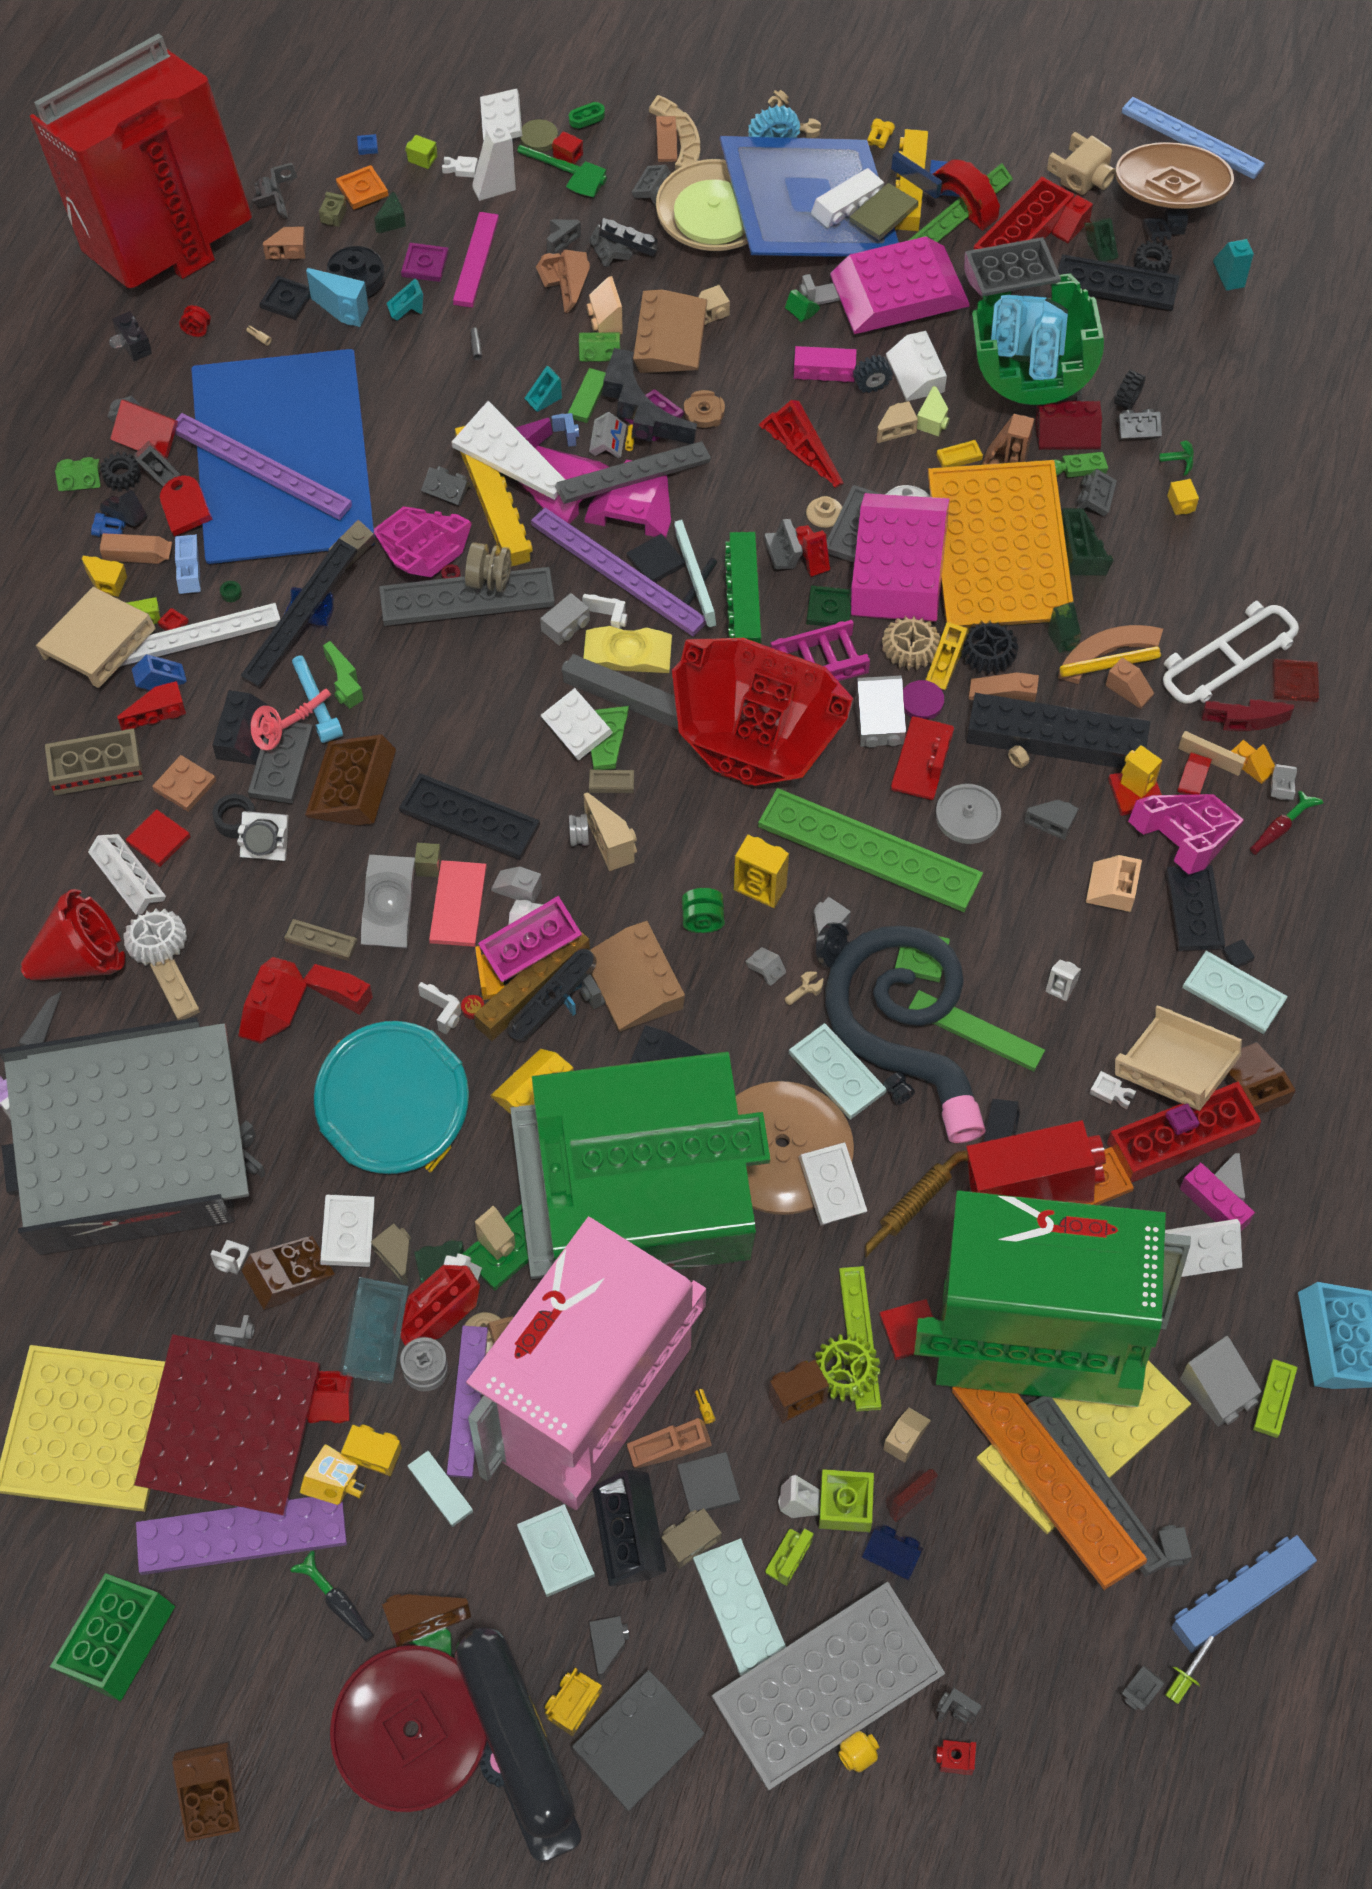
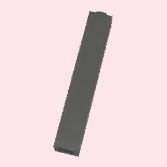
M572 654L569 661L566 660L561 669L564 683L622 707L629 706V710L678 729L674 695L575 654Z

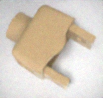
M1074 132L1071 135L1069 150L1073 151V153L1066 160L1055 153L1049 155L1047 170L1061 178L1060 184L1079 195L1086 194L1094 185L1105 190L1115 177L1116 170L1110 166L1112 149L1094 136L1086 139Z

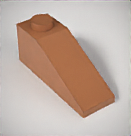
M564 250L557 262L565 313H569L576 304L588 274L590 264L587 261L586 252Z
M1010 673L971 679L969 700H974L975 693L1035 702L1039 675Z

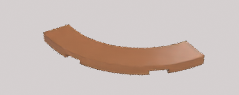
M1129 625L1104 630L1081 642L1068 655L1063 665L1096 659L1124 646H1129V648L1158 647L1163 629L1152 626ZM1059 672L1058 679L1079 684L1083 674L1062 677Z

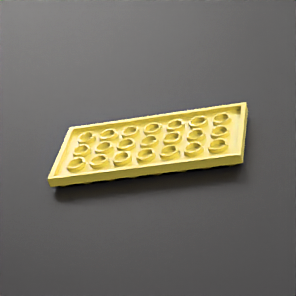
M1149 1360L1146 1366L1144 1387L1138 1407L1053 1398L1109 1478L1191 1406V1403ZM992 1444L977 1456L976 1460L1046 1534L1055 1528L1054 1524Z

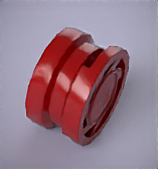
M187 306L184 309L183 316H181L179 326L182 331L190 336L202 337L208 329L207 326L210 324L211 317L201 307Z

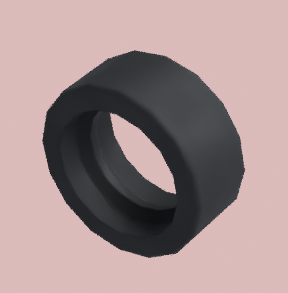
M226 795L214 805L212 814L215 827L220 834L227 838H239L238 829L242 825V822L235 825L224 823L221 817L227 810L237 807L243 808L247 812H256L254 804L244 795Z

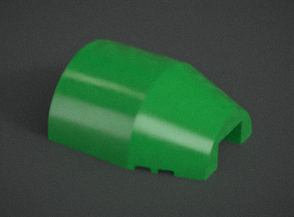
M1071 274L1059 275L1061 282L1050 284L1051 298L1048 299L1068 309L1064 355H1059L1058 374L1052 379L1033 380L1029 375L1030 356L1016 354L1012 357L998 356L997 339L991 340L994 304L1001 299V295H1011V291L983 296V300L978 302V308L973 311L972 315L979 367L989 385L1002 396L1018 403L1030 405L1054 403L1068 398L1082 389L1097 371L1104 350V337L1097 301L1094 297L1090 298L1086 289L1082 290L1080 288V283Z

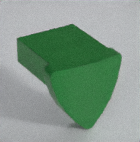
M796 289L790 291L785 308L796 316L801 323L811 318L820 310L818 304L807 299Z

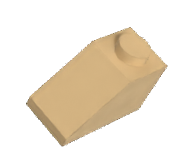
M909 401L897 403L889 407L878 426V443L916 433L918 419Z
M492 1206L475 1221L478 1241L498 1260L500 1257L507 1256L512 1252L515 1247V1236L498 1210Z
M908 1408L898 1419L886 1438L883 1450L905 1463L931 1420Z

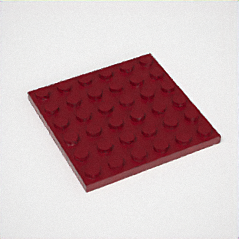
M172 1334L134 1486L285 1516L321 1364Z

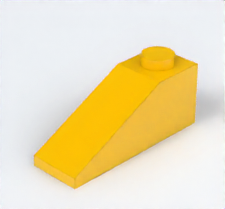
M950 622L946 623L926 678L927 681L935 683L942 690H946L959 661L964 640H966V636L969 634L968 628Z

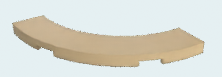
M657 95L649 107V112L656 116H676V134L680 141L681 151L675 163V169L677 170L684 165L699 161L700 138L694 122L686 112L678 108V105Z

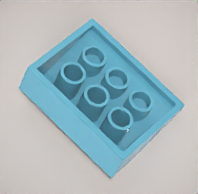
M1316 1282L1299 1291L1298 1295L1314 1386L1330 1389L1371 1388L1372 1291Z

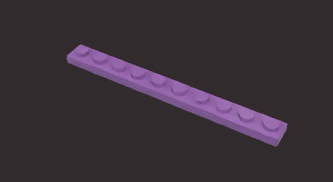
M183 413L176 419L178 424L175 434L325 513L340 520L352 507L351 500L203 423Z
M544 508L531 520V525L691 636H694L707 624L704 616L547 508Z

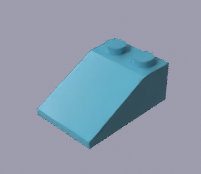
M307 268L306 272L311 299L340 322L360 327L369 310L365 282Z

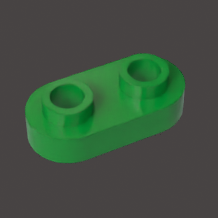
M592 102L573 109L569 113V124L574 128H583L603 120L605 117L604 105L599 102Z

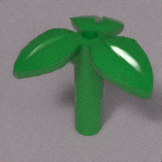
M1185 440L1180 442L1184 451L1160 453L1159 457L1160 462L1185 460L1187 467L1184 476H1187L1193 467L1194 451L1192 444Z

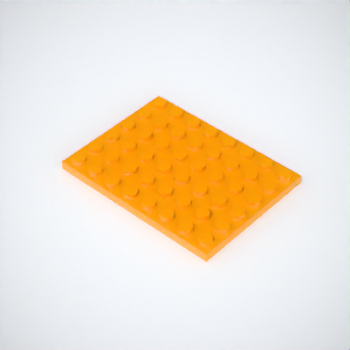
M1054 460L929 468L930 497L950 498L941 579L946 623L950 622L965 628H971L973 623L979 625L981 620L985 624L989 620H991L992 624H996L999 621L1000 625L1074 620L1075 610Z

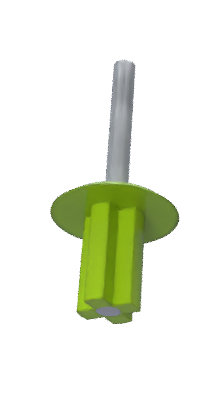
M1209 1636L1186 1673L1177 1667H1173L1179 1674L1165 1695L1177 1704H1179L1193 1682L1200 1687V1684L1190 1676L1215 1640L1212 1636Z

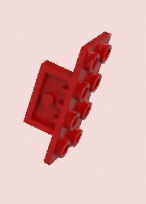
M915 716L911 718L891 790L934 800L954 732V726Z

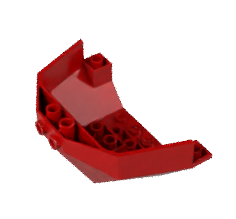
M745 638L687 639L681 661L672 669L679 733L714 771L719 772L724 777H733L741 780L746 785L756 786L803 778L848 719L853 702V697L826 667Z

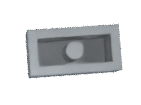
M570 593L540 618L541 631L560 646L564 641L570 640L576 631L588 624L590 621L589 607Z

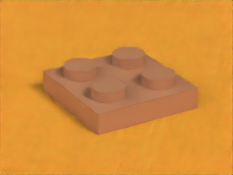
M180 755L152 787L155 792L189 812L216 782V777Z

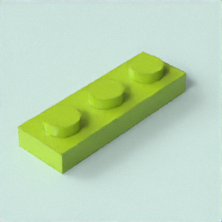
M1275 1359L1272 1360L1253 1430L1278 1438L1295 1379L1296 1366Z

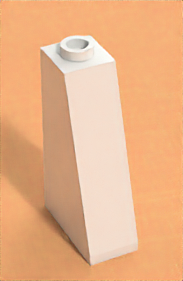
M506 125L486 131L472 184L479 201L516 190L513 143Z

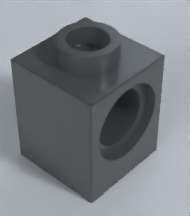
M1175 1525L1161 1528L1155 1540L1157 1546L1169 1561L1163 1568L1187 1565L1192 1555L1185 1528H1176Z

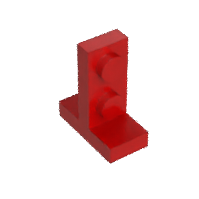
M808 525L797 527V538L803 549L802 555L806 558L808 574L814 576L829 571L830 564L824 531L814 533Z

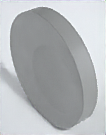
M974 784L956 785L946 790L938 800L936 807L937 824L947 837L956 842L974 844L985 841L996 832L1000 824V804L989 790Z

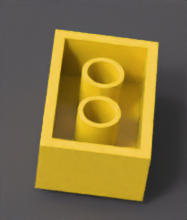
M747 835L735 855L734 891L775 908L787 886L789 853L779 846L774 847L766 843L759 837Z

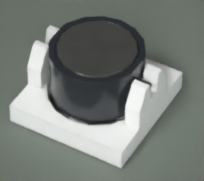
M243 811L242 825L239 826V838L237 840L240 846V857L285 861L289 815Z

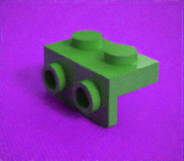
M92 457L83 458L81 461L61 460L57 463L55 470L58 490L99 488L101 485L99 478L100 460L93 459Z

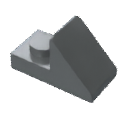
M550 220L551 234L546 238L547 253L557 254L581 236L580 221Z

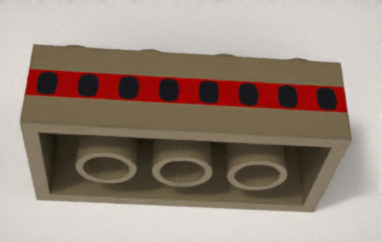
M134 729L45 744L49 782L54 795L144 780L139 743Z

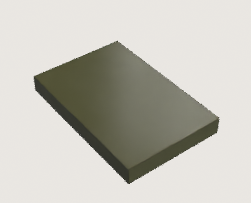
M887 183L850 216V222L880 240L918 207V201L890 183Z

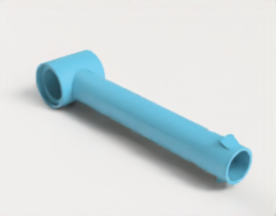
M296 656L293 658L292 664L308 700L311 701L320 692L303 656ZM324 702L313 709L319 722L315 726L322 743L343 736L338 719H331Z

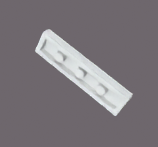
M119 834L98 835L88 853L135 915L143 914L149 903L164 901L166 898L165 894ZM147 890L152 891L154 894L150 895Z

